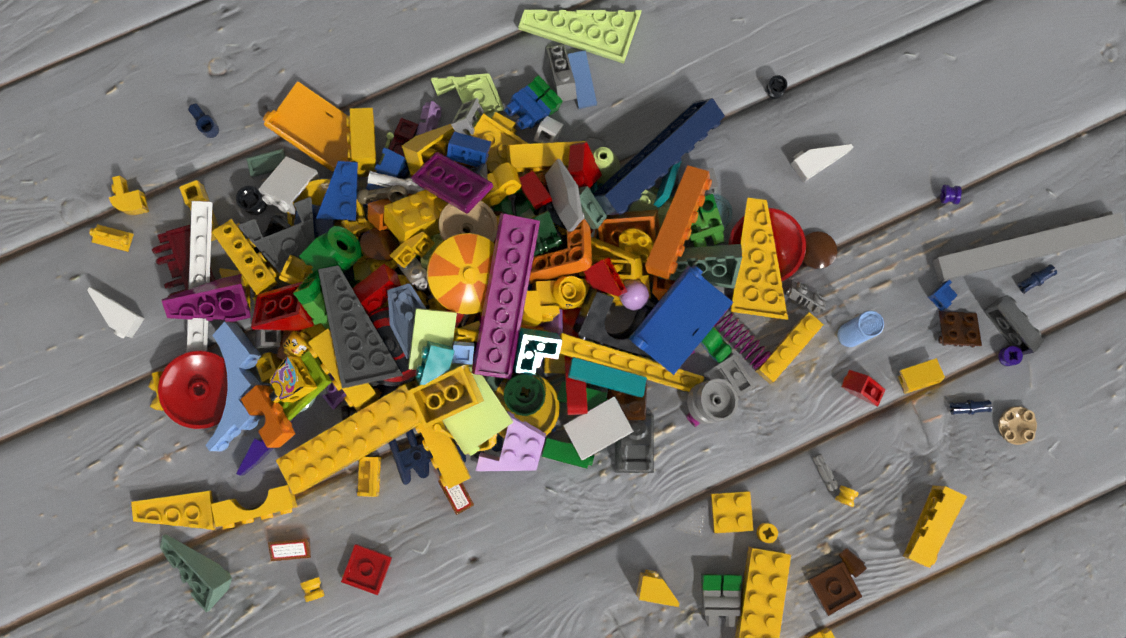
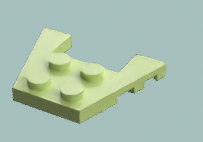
M489 73L465 75V77L431 78L437 96L456 89L462 104L478 98V103L482 107L484 114L490 118L493 117L495 112L500 113L504 110L502 101ZM477 110L475 112L477 120L473 123V128L481 117Z

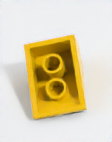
M451 124L417 135L402 145L411 177L436 152L447 157L449 141L453 133L456 132Z

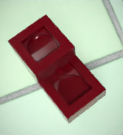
M401 118L394 131V138L389 146V150L405 157L402 145L415 137L419 124Z

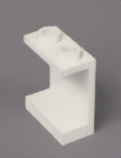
M286 156L261 185L259 191L262 195V200L266 204H273L281 211L295 215L296 210L293 202L309 182L320 178L317 170Z

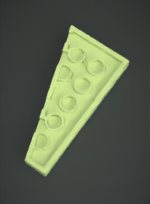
M524 10L518 28L519 30L583 51L586 50V52L624 64L642 10H635V12H625V10H618V12H607L606 10Z

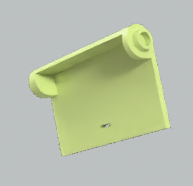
M451 362L449 371H452L466 364H457ZM468 364L470 371L472 372L473 364ZM473 373L472 375L484 401L442 420L465 455L469 453L470 456L480 450L479 445L513 423V420L483 375Z

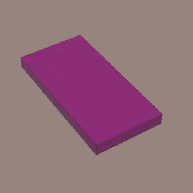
M436 152L411 177L415 184L466 214L494 187L492 182L439 152Z

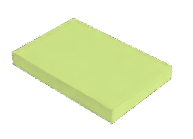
M415 308L408 362L409 369L416 370L418 365L421 366L423 360L421 358L422 348L427 346L428 341L452 347L456 312Z

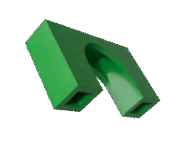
M562 381L557 399L559 402L567 403L566 382ZM586 388L587 411L607 401V393ZM550 438L546 439L542 457L586 469L588 465L592 466L595 456L593 454L581 460L573 443H565Z

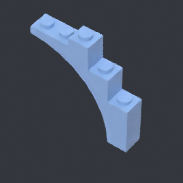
M225 321L212 336L219 345L225 360L228 391L221 421L215 433L205 445L209 451H224L228 448L229 443L234 437L241 433V430L255 428L258 425V421L263 417L260 415H249L241 401V398L254 386L261 385L250 371V368L257 364L258 359L262 355L236 323Z

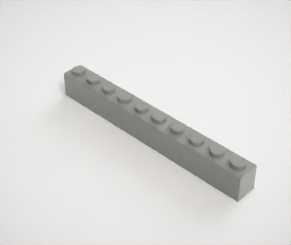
M1112 211L1100 214L1101 217L1099 218L1089 216L1083 218V222L1077 223L1076 220L1064 223L1065 226L1058 227L1057 224L1046 227L1047 231L1040 232V229L1029 231V235L1022 236V233L1010 236V240L1004 241V238L993 240L990 245H986L984 242L974 245L973 249L968 250L967 247L957 249L956 253L949 254V251L937 254L938 258L932 260L937 280L941 282L1119 238L1126 235L1121 212L1113 214Z

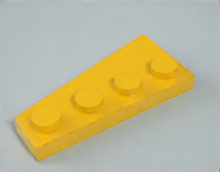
M212 491L131 502L133 522L216 530L211 504H213Z

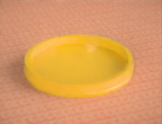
M541 377L546 386L545 402L535 414L522 416L510 411L505 404L504 390L508 378H504L494 393L505 410L514 414V417L520 421H526L546 433L547 436L554 428L559 416V400L553 386ZM522 387L521 393L528 395L530 389ZM508 427L504 428L498 433L504 439L506 437Z

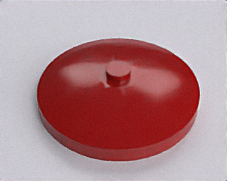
M768 208L781 281H784L791 277L801 266L806 252V239L800 224L790 214L780 209ZM745 215L733 227L728 245L741 244Z
M192 351L172 360L164 369L158 384V398L167 416L177 424L192 429L209 428L220 423L228 391L227 370L224 358L207 351Z

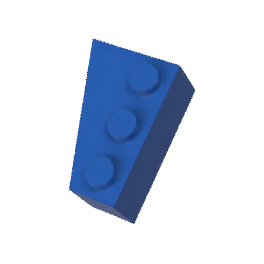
M384 147L382 153L385 156L382 163L376 165V173L406 179L410 171L405 157ZM368 183L366 189L374 190L386 187ZM362 204L364 207L368 208V204Z

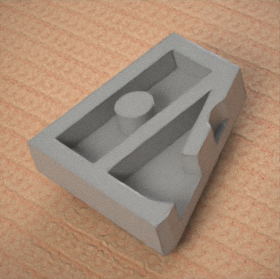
M735 354L703 374L709 380H726L735 389L737 397H741L756 387Z

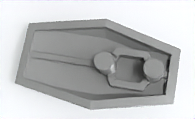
M557 159L546 173L545 178L554 208L569 232L573 231L584 219V213L581 208L578 185L561 159Z

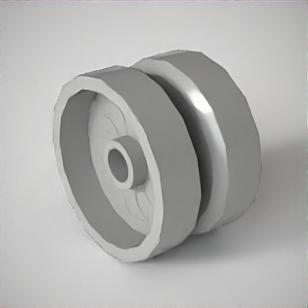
M713 379L698 383L691 388L688 394L687 405L690 414L695 420L702 424H712L729 420L735 414L738 407V397L733 386L726 380Z

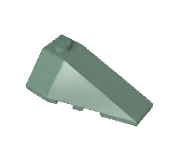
M166 534L162 536L161 551L171 566L179 569L181 581L183 584L185 582L189 584L193 590L190 593L191 596L207 613L229 590L232 581L230 573L224 570L220 564Z

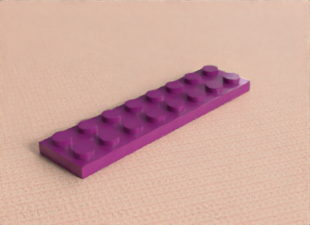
M500 213L471 372L473 374L511 379L540 221Z

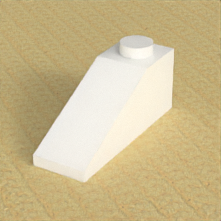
M849 144L810 149L805 153L801 151L793 157L795 160L790 165L804 183L850 152L853 146Z
M89 287L88 293L108 326L115 330L113 333L123 339L125 336L133 338L145 318L100 291Z

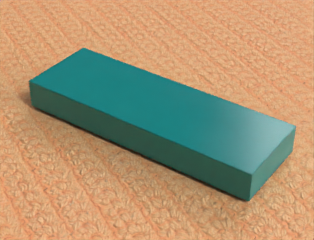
M682 161L669 167V172L663 176L653 204L656 207H661L669 199Z

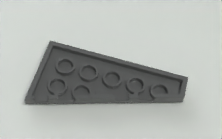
M333 266L318 269L342 388L345 389L403 376L340 267Z

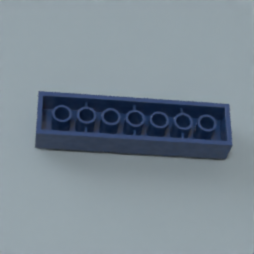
M713 98L693 102L593 193L606 215H621L626 212L628 205L639 200L642 197L641 193L645 189L648 190L655 185L654 181L657 178L666 175L669 172V167L679 163L682 160V155L692 151L695 148L694 144L705 139L711 129L713 130L721 124L720 121L725 115Z

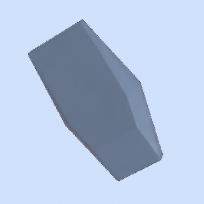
M410 283L387 290L390 327L406 359L410 355L415 308L426 309Z

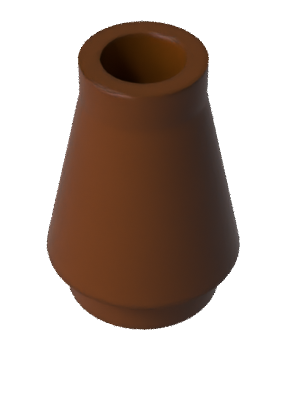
M848 548L839 554L850 575H853L855 578L867 569L864 565L865 562Z

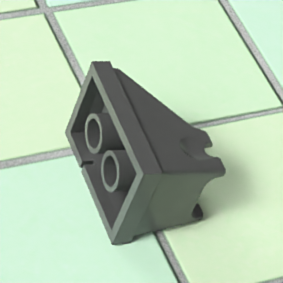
M646 415V420H628L634 432L615 442V473H654V415Z

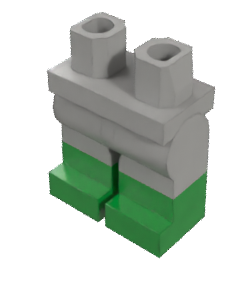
M701 574L702 614L705 615L708 627L718 626V616H725L726 627L737 626L738 616H741V575Z

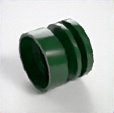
M515 372L511 375V379H508L504 390V400L510 411L522 416L532 415L539 411L545 402V382L536 372L535 375ZM522 387L530 389L528 395L521 393Z

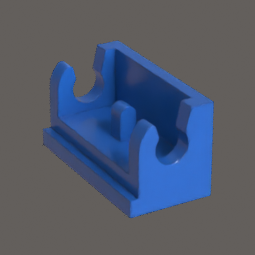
M454 132L448 144L447 157L453 161L475 167L483 163L485 164L489 156L488 152L491 147V141Z

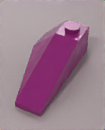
M242 274L224 277L162 299L167 318L190 320L202 318L206 319V321L219 319L225 320V322L251 318Z

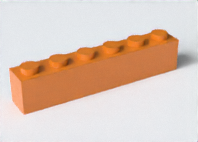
M687 165L645 264L647 273L669 280L671 274L676 272L677 259L683 255L684 242L690 238L691 225L696 223L699 206H703L705 201L704 194L706 190L709 191L712 184L709 171Z

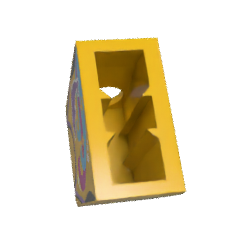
M287 356L270 377L274 390L269 394V397L275 403H278L280 400L282 402H296L317 388L301 357Z

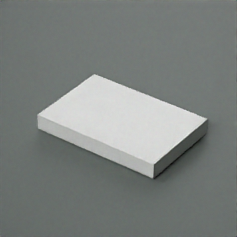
M615 397L591 409L587 414H583L563 425L581 460L592 456L634 432Z

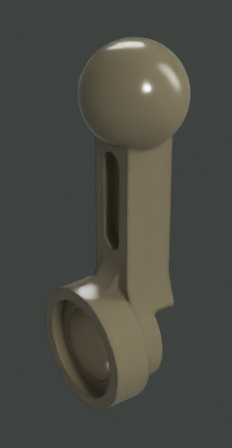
M401 185L374 190L361 189L357 193V200L361 204H368L370 201L387 198L391 202H395L407 197L408 192Z

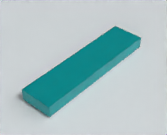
M575 357L571 359L568 378L641 398L644 396L647 377Z

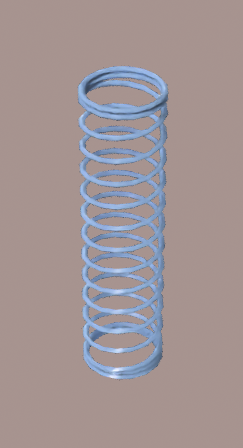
M865 311L839 328L837 333L838 340L846 347H855L879 335L884 329V320L876 311Z

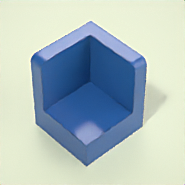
M950 279L943 282L928 296L940 311L947 309L957 297L955 291L949 286L952 283Z

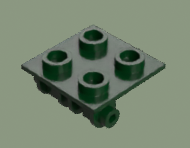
M549 211L530 218L540 221L534 256L543 254V252L561 245L562 241L557 234Z

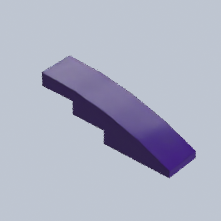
M254 438L236 474L241 476L248 473L274 448H267L263 440Z

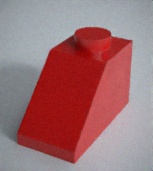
M587 142L570 145L568 171L578 185V188L585 186L590 188L602 176Z
M610 258L603 259L584 271L587 283L594 289L615 296H621L628 292Z
M853 370L848 371L841 386L850 394L877 407L886 390L870 376Z

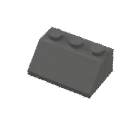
M1008 295L1000 297L983 310L1010 346L1018 347L1023 355L1036 352L1044 342L1041 332L1031 325L1029 317L1020 311L1017 307V302Z

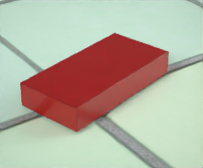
M534 171L519 178L522 185L521 190L535 210L552 201L550 194Z

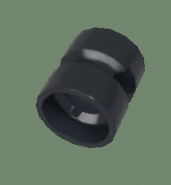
M245 186L236 195L237 204L248 214L260 215L266 210L267 204L262 200V195L257 188Z

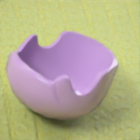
M626 280L623 284L628 292L619 296L622 304L627 309L633 311L641 309L649 300L647 287L639 280Z

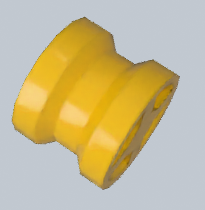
M840 485V493L835 497V500L854 507V499L858 497L859 493Z
M762 523L757 527L756 535L759 540L765 543H772L778 537V530L772 524Z

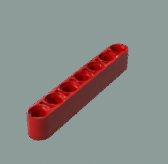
M581 308L562 309L563 334L579 338L572 328ZM564 355L568 415L587 414L586 382L568 378L572 357Z

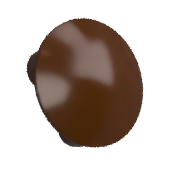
M377 228L370 229L362 235L360 240L363 255L367 259L392 261L393 258L390 257V254L400 246L399 240L387 229L381 231Z
M819 231L805 236L806 252L803 262L815 269H824L831 265L837 256V245L834 239L827 233Z

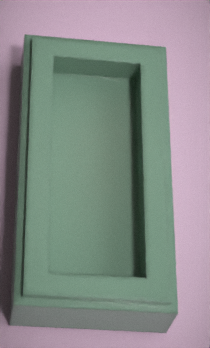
M284 149L246 158L250 176L256 177L273 172L286 157Z

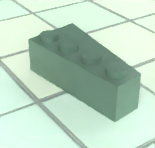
M741 244L684 248L682 257L677 259L676 272L671 274L669 280L676 281L688 265L690 267L695 265L703 271L701 275L713 286L734 289L742 260Z

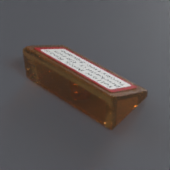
M438 480L456 515L474 506L463 483L448 489L447 486L444 487L441 481Z
M310 538L268 542L271 561L311 558Z

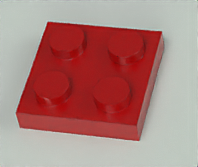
M355 544L341 582L379 595L393 557Z

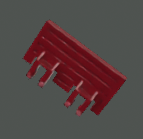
M191 224L157 235L160 243L167 241L169 243L152 249L154 254L172 250L173 254L156 259V264L167 263L172 279L181 276L179 279L165 283V289H171L180 285L185 287L184 290L173 292L168 297L184 292L189 288ZM210 266V282L215 281V278Z

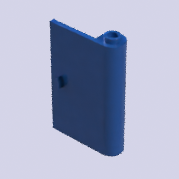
M695 265L692 267L687 266L628 338L673 375L733 304V301L704 279L701 275L703 271Z

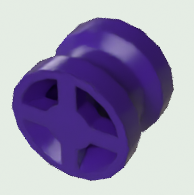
M944 184L940 193L941 203L952 202V204L958 205L962 195L961 186L955 185L950 187Z
M1011 346L1000 350L998 359L1004 366H1013L1022 361L1023 354L1018 347Z

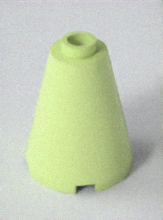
M600 147L591 151L602 174L597 180V185L600 183L604 184L620 169V162L617 156L609 148Z

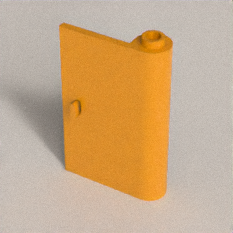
M296 82L277 110L268 111L263 117L265 127L333 173L338 161L352 162L348 161V150L351 149V144L347 142V133H351L350 128H347L346 116L348 115L300 82Z

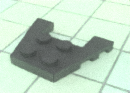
M311 197L294 203L302 221L301 223L266 237L262 236L255 219L238 225L241 231L279 273L282 272L290 255L301 259L299 256L315 240Z

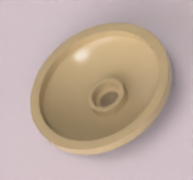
M479 201L468 214L448 204L443 209L439 218V232L444 241L451 236L465 233L463 229H468L470 234L483 236L494 243L498 224L492 209L482 201Z

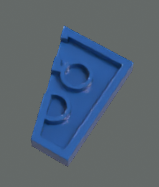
M337 162L316 219L356 221L358 162Z

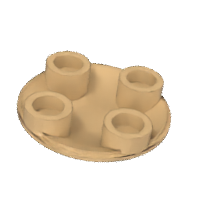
M1014 406L1002 413L998 427L1001 436L1007 442L1022 445L1034 440L1037 422L1034 412L1021 406Z

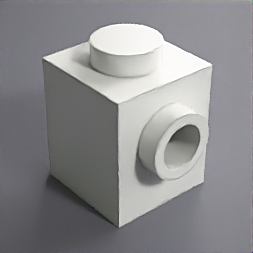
M546 116L538 127L534 141L537 143H555L564 124Z

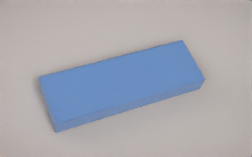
M586 50L567 54L575 80L578 108L597 106Z

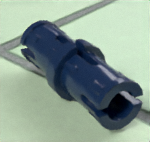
M1049 264L1039 272H1033L1029 278L1019 282L1017 286L1018 288L1023 287L1019 290L1025 294L1032 288L1043 285L1044 281L1052 276L1057 275V270L1051 271L1055 267Z
M967 400V402H951L949 408H958L950 410L951 415L963 413L974 415L978 412H991L992 406L988 405L992 403L990 400Z

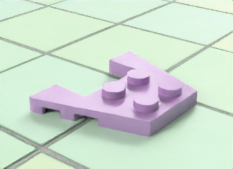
M508 411L507 413L513 420V423L507 426L508 429L501 456L497 457L480 452L476 471L537 470L546 433L526 421H520L514 417V414Z

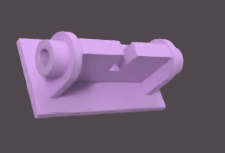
M426 102L423 105L420 119L426 120V122H419L416 135L437 129L442 108L435 102Z

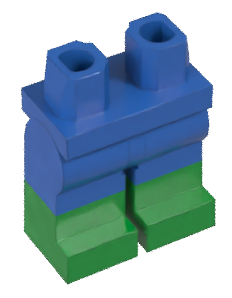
M538 75L530 84L512 95L504 111L508 116H513L515 113L519 116L516 123L521 130L527 127L532 129L535 125L542 122L546 116L549 117L557 112L563 100L552 89L549 90L550 86Z

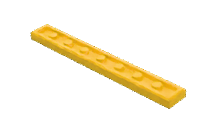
M560 333L562 344L559 354L647 377L649 381L685 392H690L691 388L696 384L704 381V376L678 369L673 375L658 362Z

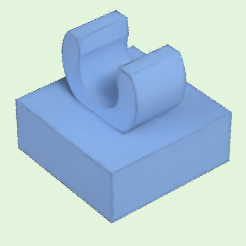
M454 341L453 349L455 352L452 363L472 365L474 343Z

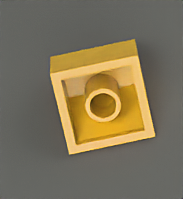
M645 569V573L640 572L636 594L639 600L679 607L680 603L657 571Z

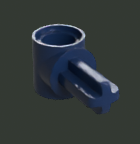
M191 104L188 111L196 120L195 125L198 130L207 138L216 137L219 133V126L210 115H205L198 104ZM212 124L211 128L205 131L206 125Z

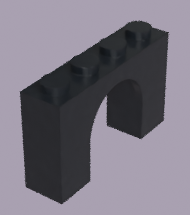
M590 286L572 328L577 333V337L586 341L592 339L596 344L602 346L607 344L612 349L619 351L623 349L629 354L646 357L647 353L628 338L653 308L645 305L638 309L632 324L625 331L615 334L608 333L605 329V318L614 297L609 293Z

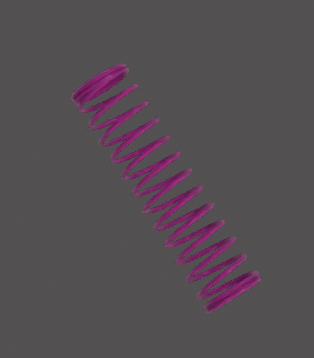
M730 313L721 321L716 323L714 327H716L718 324H720L722 321L728 318L727 321L718 330V332L720 333L729 325L734 323L731 326V328L725 333L723 338H726L739 327H741L728 342V344L732 343L734 340H736L738 337L745 333V335L734 346V349H736L745 341L750 339V341L743 347L739 354H742L752 345L757 343L754 346V348L747 354L744 360L748 359L750 356H752L754 353H756L758 350L762 348L758 355L749 364H754L752 368L753 370H755L770 357L772 352L767 351L761 356H759L765 349V346H761L754 351V349L760 343V340L753 342L751 345L749 344L753 340L755 335H751L745 340H743L745 336L748 334L749 329H746L738 336H736L744 327V324H740L731 331V329L739 321V318H736L728 325H726L727 322L734 315V313Z

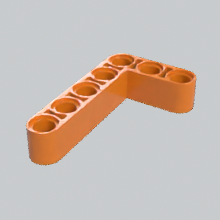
M585 218L573 231L568 232L567 230V249L533 257L528 285L537 281H546L582 272L590 268L592 265L590 225Z

